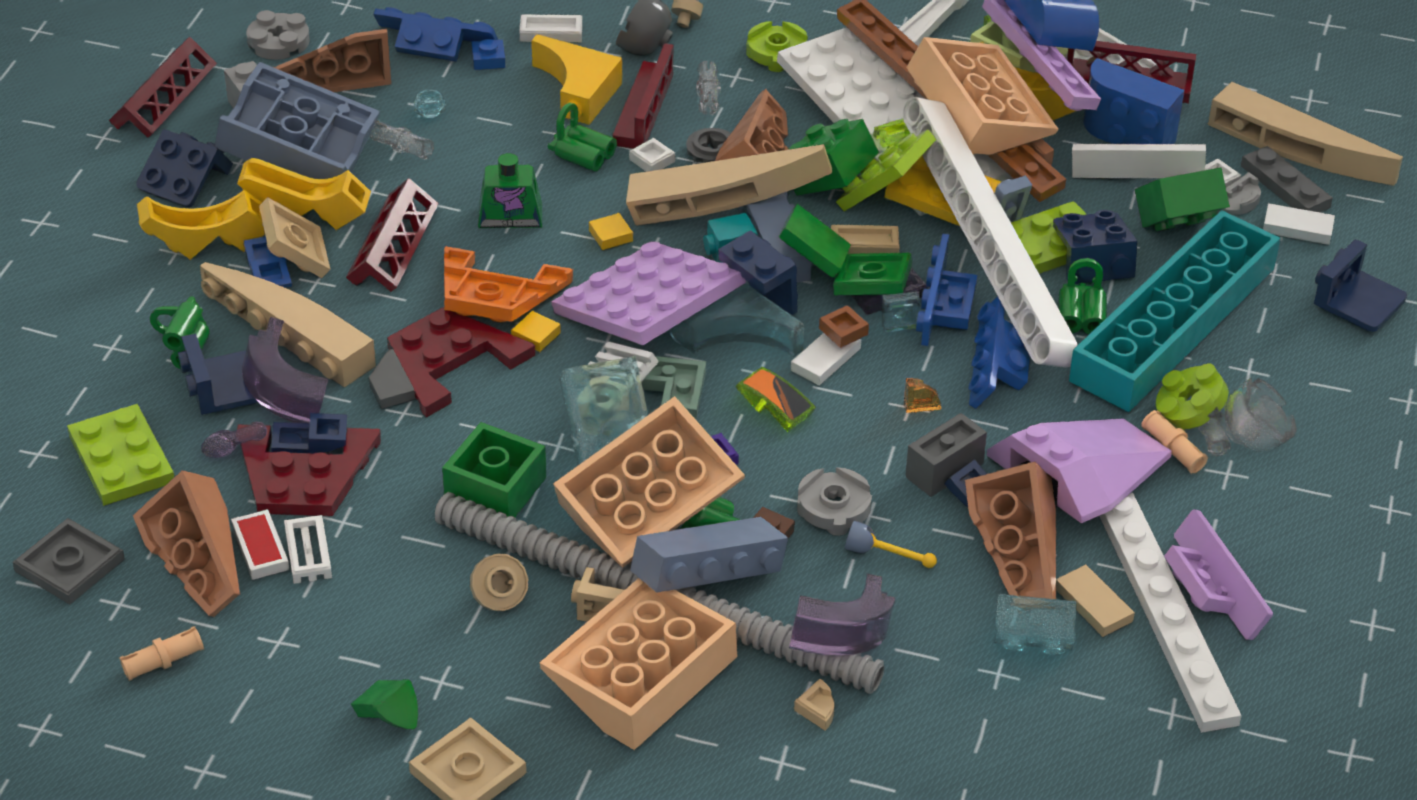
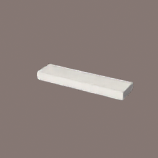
M1073 144L1072 178H1166L1204 171L1206 144Z

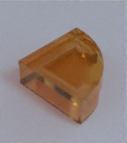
M906 378L904 395L906 413L941 410V402L935 389L924 384L921 379Z

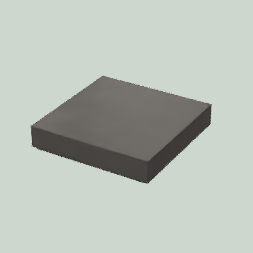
M67 518L14 560L13 567L16 573L70 605L125 560L122 549Z

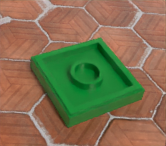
M798 204L790 212L779 234V238L833 278L840 271L851 246L848 241Z
M847 254L833 284L834 295L903 294L912 267V254Z

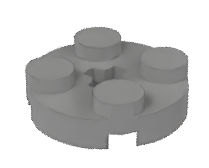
M264 10L256 15L257 19L248 26L246 31L248 47L254 48L256 55L266 59L289 58L290 52L298 49L299 53H301L308 47L310 42L309 27L306 24L305 16L300 13H274Z
M836 467V473H824V468L812 471L799 484L798 515L816 527L827 529L832 535H844L851 528L854 520L862 523L869 516L872 500L870 486L863 476L850 469ZM836 497H841V500H840V501H831V500L828 499V498L834 499V498H836Z

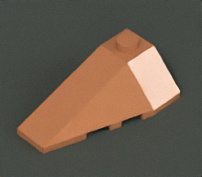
M387 29L354 33L274 68L332 92L390 85L391 71Z
M764 89L758 95L720 148L715 161L789 149L784 145V138L788 136L786 111L767 89Z
M1034 461L965 480L969 515L974 525L977 526L984 540L983 543L988 553L992 556L1017 611L1024 612L1056 604V508L1052 478Z
M182 470L133 515V518L148 550L153 554H157L166 563L164 567L170 574L177 575L185 584L184 589L208 616L215 617L240 595L228 511L214 478Z

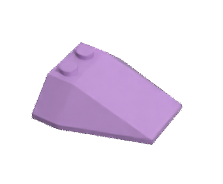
M1107 419L1032 425L1027 429L1008 436L987 449V456L1005 469L1016 467L1026 461H1035L1047 474L1058 481L1057 506L1080 523H1083L1111 511L1171 457L1172 451L1125 419Z

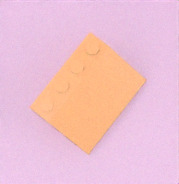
M924 37L906 67L914 78V82L921 88L927 99L940 101L946 105L972 154L991 155L1054 135L1058 131V127L999 45Z
M674 396L561 477L553 485L559 504L579 528L623 568L633 559L637 536L675 530L745 478V474Z
M638 578L540 662V669L604 733L635 750L738 657L736 623L677 590L656 593Z

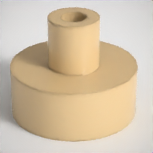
M673 0L671 11L679 16L677 25L688 28L690 20L701 18L704 6L696 0Z

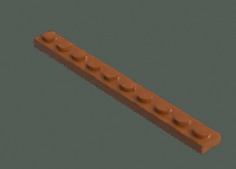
M854 0L838 8L837 19L927 99L906 68L918 46L867 0ZM1027 143L988 155L1013 179L1026 175L1032 183L1030 194L1038 202L1049 198L1065 188L1066 178Z

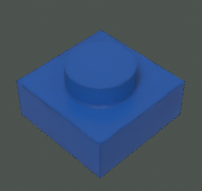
M503 39L472 41L474 70L506 68Z

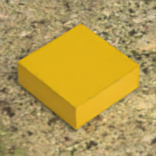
M620 213L589 221V232L602 250L633 242V231Z
M531 311L511 329V335L533 343L535 350L541 352L561 333L560 323L534 311Z

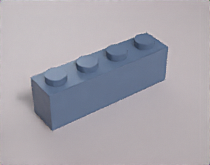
M787 192L738 207L740 214L746 213L758 233L757 236L767 240L773 248L794 261L797 267V282L810 281L811 266L815 265L779 238V234L790 212L795 207L794 204H789Z
M762 517L640 535L636 539L630 571L656 593L780 572L788 537Z

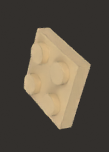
M267 197L260 204L259 208L268 249L279 258L284 257L295 263L302 271H310L323 278L330 270V265L320 226Z
M472 718L466 720L409 761L410 773L442 800H491L527 773L526 762Z

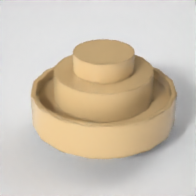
M494 554L483 558L475 565L470 576V588L473 597L481 606L491 611H505L515 607L523 600L528 590V576L525 567L518 559L508 554Z

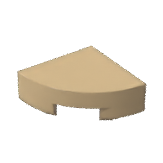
M819 679L795 700L794 711L825 731L831 725L834 717V700L830 687L823 680Z

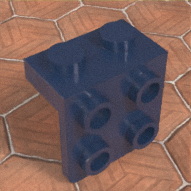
M163 129L136 185L143 192L190 208L194 205L211 169L228 175L233 163L224 155V151L214 147V143L207 142V144H204L184 132L177 134Z
M1099 210L1095 214L1080 215L1069 213L1063 217L1053 219V228L1067 247V281L1070 265L1076 260L1083 258L1093 259L1102 266V281L1135 277L1137 239L1118 213L1111 210ZM1091 267L1079 268L1075 273V276H1077L1075 284L1092 282V278L1096 276L1095 270Z
M751 230L718 249L719 260L728 264L729 268L741 272L742 278L748 281L749 285L788 316H793L798 312L797 267L790 257L781 254L767 240L761 239Z
M1355 239L1345 249H1339L1333 261L1328 266L1323 265L1318 271L1315 278V283L1318 286L1314 304L1360 328L1375 332L1406 302L1407 293L1361 271L1367 244Z
M197 335L182 336L184 351L178 352L179 364L182 373L188 372V375H185L187 390L190 397H196L201 415L255 404L271 398V390L256 350L250 349L204 359Z

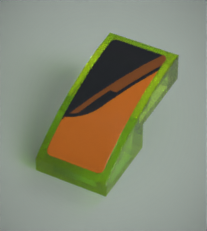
M760 367L736 385L737 390L759 413L766 408L787 432L812 415L816 409V406L796 387L764 367Z

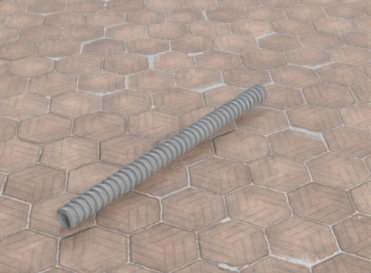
M447 492L436 505L435 521L437 524H445L450 529L456 528L458 532H466L470 537L476 536L480 541L486 540L490 545L497 544L498 548H507L510 553L517 552L521 557L528 556L529 560H538L543 566L548 564L551 569L559 568L561 573L566 574L569 572L571 577L578 578L580 576V579H582L586 567L594 568L595 584L623 590L639 578L630 571L631 563L622 568L607 553L600 554V551L595 548L590 550L585 544L579 546L577 541L572 540L569 542L567 537L564 536L558 538L556 533L550 532L548 534L546 529H538L536 525L529 524L527 526V523L523 520L517 521L513 516L507 517L505 513H496L492 508L486 509L484 505H476L474 501H466L464 497H456L454 493ZM694 587L675 589L735 622L737 641L741 639L742 643L746 646L752 643L754 649L760 650L764 648V652L767 654L775 652L777 658L781 659L785 656L789 663L797 661V665L800 667L808 665V669L812 672L818 669L822 676L831 674V679L837 681L841 678L843 684L849 685L853 683V687L858 690L864 687L865 692L868 694L876 691L880 685L885 669L883 660L877 659L874 662L870 655L861 657L860 651L855 650L851 653L847 646L839 648L838 643L834 641L828 644L826 638L816 639V635L813 633L805 635L803 629L799 628L795 631L793 625L790 624L784 627L783 622L780 620L772 622V618L767 615L761 618V614L757 611L751 614L749 608L742 607L739 609V605L736 603L728 605L726 599L722 598L718 601L716 595L710 594L707 596V593L703 590L696 592Z

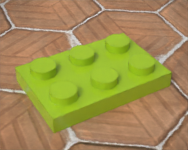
M929 130L918 136L911 133L898 144L899 148L896 149L892 145L878 157V161L874 158L861 171L862 174L859 177L856 176L847 187L842 188L845 192L835 202L843 211H846L899 179L937 139Z
M1074 201L1011 222L1039 274L1066 265L1067 247L1053 228V219L1063 217L1069 213L1087 215Z
M138 404L67 425L69 437L103 506L164 487L174 478V472Z

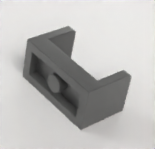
M962 413L956 415L908 445L906 478L930 497L934 496L947 487L944 483L952 475L974 459L980 466L983 464L987 432Z

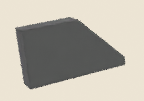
M393 349L388 350L369 376L370 388L381 409L415 400V390Z

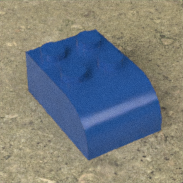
M1004 0L1038 45L1093 51L1099 32V15L1097 7L1092 0Z
M1096 58L1090 68L1088 84L1101 100L1096 110L1085 109L1083 123L1086 130L1094 137L1111 144H1174L1177 138L1184 90Z

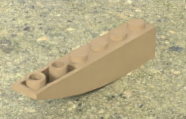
M1231 82L1212 99L1208 125L1258 148L1268 146L1281 157L1314 168L1393 186L1397 183L1403 156L1234 82Z
M822 144L630 174L626 204L636 226L698 217L738 208L796 189L831 174L832 167L825 146Z
M206 262L200 265L201 287L207 297L215 299L227 307L232 314H237L249 322L254 329L260 330L271 337L279 346H284L296 354L301 361L311 364L321 371L326 378L333 379L341 386L346 387L376 367L374 340L323 306L270 281Z

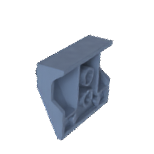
M259 62L244 83L236 106L229 116L222 115L219 118L214 147L246 161L251 158H257L309 178H333L347 170L352 173L379 117L380 111Z

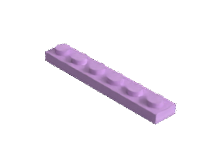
M984 0L982 7L989 14L991 20L1002 29L1006 38L1015 44L1020 50V54L1028 59L1034 66V70L1041 74L1049 84V87L1060 96L1066 107L1075 111L1097 109L1101 98L1056 47L1038 45L1004 0Z

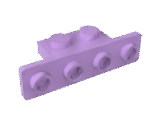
M1192 510L1174 533V538L1180 546L1172 545L1164 557L1172 567V573L1175 578L1183 583L1190 593L1191 601L1197 608L1205 612L1214 611L1228 614L1243 637L1247 640H1254L1271 619L1273 612L1202 512Z

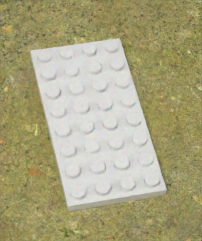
M847 27L781 50L777 55V62L833 123L842 119H848L849 121L864 120L879 151L875 157L877 161L879 160L878 157L892 145L896 149L899 148L898 144L910 135L903 119L904 106L911 97L925 98ZM973 154L984 175L1001 182L1007 179L1013 180L988 155ZM914 209L919 216L927 214Z

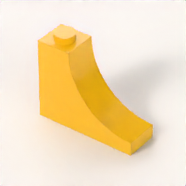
M537 34L531 41L532 66L548 72L563 85L560 90V108L562 109L567 103L576 104L578 107V122L590 125L622 84V58ZM570 111L565 118L570 119Z

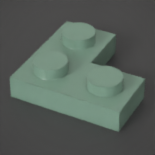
M655 356L659 361L637 387L630 385V388L664 392L661 406L675 396L697 420L706 375V361Z

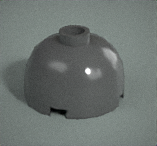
M638 0L626 19L625 29L627 32L621 29L616 45L629 53L643 56L653 53L659 46L663 48L664 43L668 44L673 35V32L669 30L672 18L667 5L661 0Z

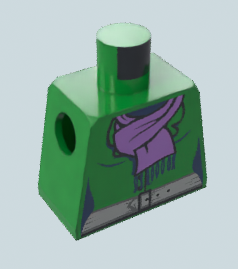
M502 154L498 157V165H488L485 167L479 200L478 228H542V200L534 168L530 165H518V157L515 154Z

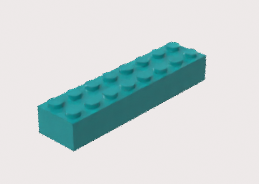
M1221 210L1073 349L1069 382L1130 412L1167 373L1172 371L1275 269L1281 238Z

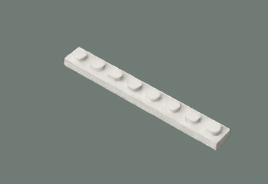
M1130 493L1111 511L1099 515L1201 733L1239 726L1242 715L1134 494Z

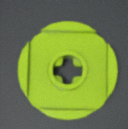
M772 21L763 22L754 26L748 32L746 55L757 63L768 66L770 71L783 72L785 70L777 62L778 52L806 42L808 36L804 29L790 22L782 21V26H772Z
M1210 363L1190 367L1182 371L1173 370L1162 379L1163 386L1156 397V409L1176 429L1196 428L1210 420L1208 414L1213 412L1216 407L1220 412L1225 406L1229 394L1228 386L1215 366Z

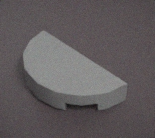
M1248 172L1226 187L1230 207L1223 209V211L1231 215H1241L1254 210L1259 204L1261 190L1258 186L1259 180Z

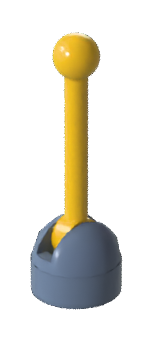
M855 520L852 523L845 544L846 550L855 553H865L872 547H876L920 561L926 568H933L937 563V558L932 553L923 555L876 540L875 533L870 526Z

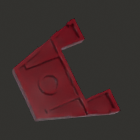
M444 307L387 337L388 349H393L415 390V398H417L420 410L425 417L452 403L451 392L436 379L488 351L510 370L535 356V345L467 316L459 315L454 311L444 310Z
M237 425L238 439L242 448L243 459L247 468L257 512L268 510L269 514L333 516L352 488L353 478L359 469L363 470L369 462L370 452L373 448L377 449L381 443L380 429L347 428L346 445L344 446L343 454L269 452L272 438L271 425Z

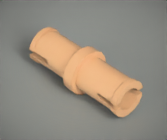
M1154 410L1143 419L1142 428L1148 431L1159 443L1172 451L1171 455L1181 462L1191 474L1197 473L1205 466L1208 460L1207 455L1202 453L1188 440V434L1183 429H1176L1162 416L1160 411Z
M193 626L189 630L165 640H161V638L152 640L153 645L127 656L119 657L126 677L131 681L133 678L159 667H162L164 670L172 667L171 662L197 651H202L204 646L197 629Z

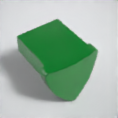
M409 679L378 680L351 703L358 717L380 718L387 724L401 729L414 730L417 727L418 704L412 682Z

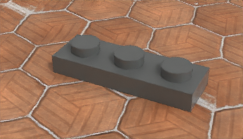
M1265 146L1242 157L1241 167L1254 175L1290 207L1319 213L1331 208L1333 197L1270 147Z

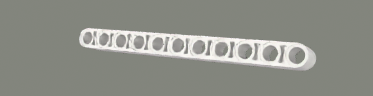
M918 97L909 98L903 109L904 122L910 134L914 133L915 136H918L929 130L937 139L922 156L1031 359L1039 365L1071 367L1073 349L1077 346V342L946 105L940 101Z

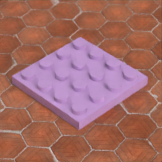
M649 242L642 245L640 250L632 255L618 259L615 265L608 269L592 274L589 280L579 286L565 290L563 295L551 301L554 314L644 345L745 284L746 280L742 278L741 272L729 268L726 263H719L703 256L684 252L681 249L662 245L659 242Z

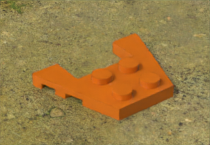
M447 246L444 248V310L454 311L462 316L476 315L490 318L495 322H512L573 281V269L543 264L534 279L471 269L475 264V251Z

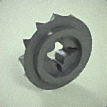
M704 128L695 131L687 139V155L693 156L694 162L704 161L706 163L715 161L720 148L731 133L719 128Z

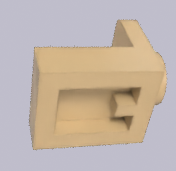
M586 567L582 579L575 580L572 589L571 602L577 603V620L588 622L624 590L595 584V569Z

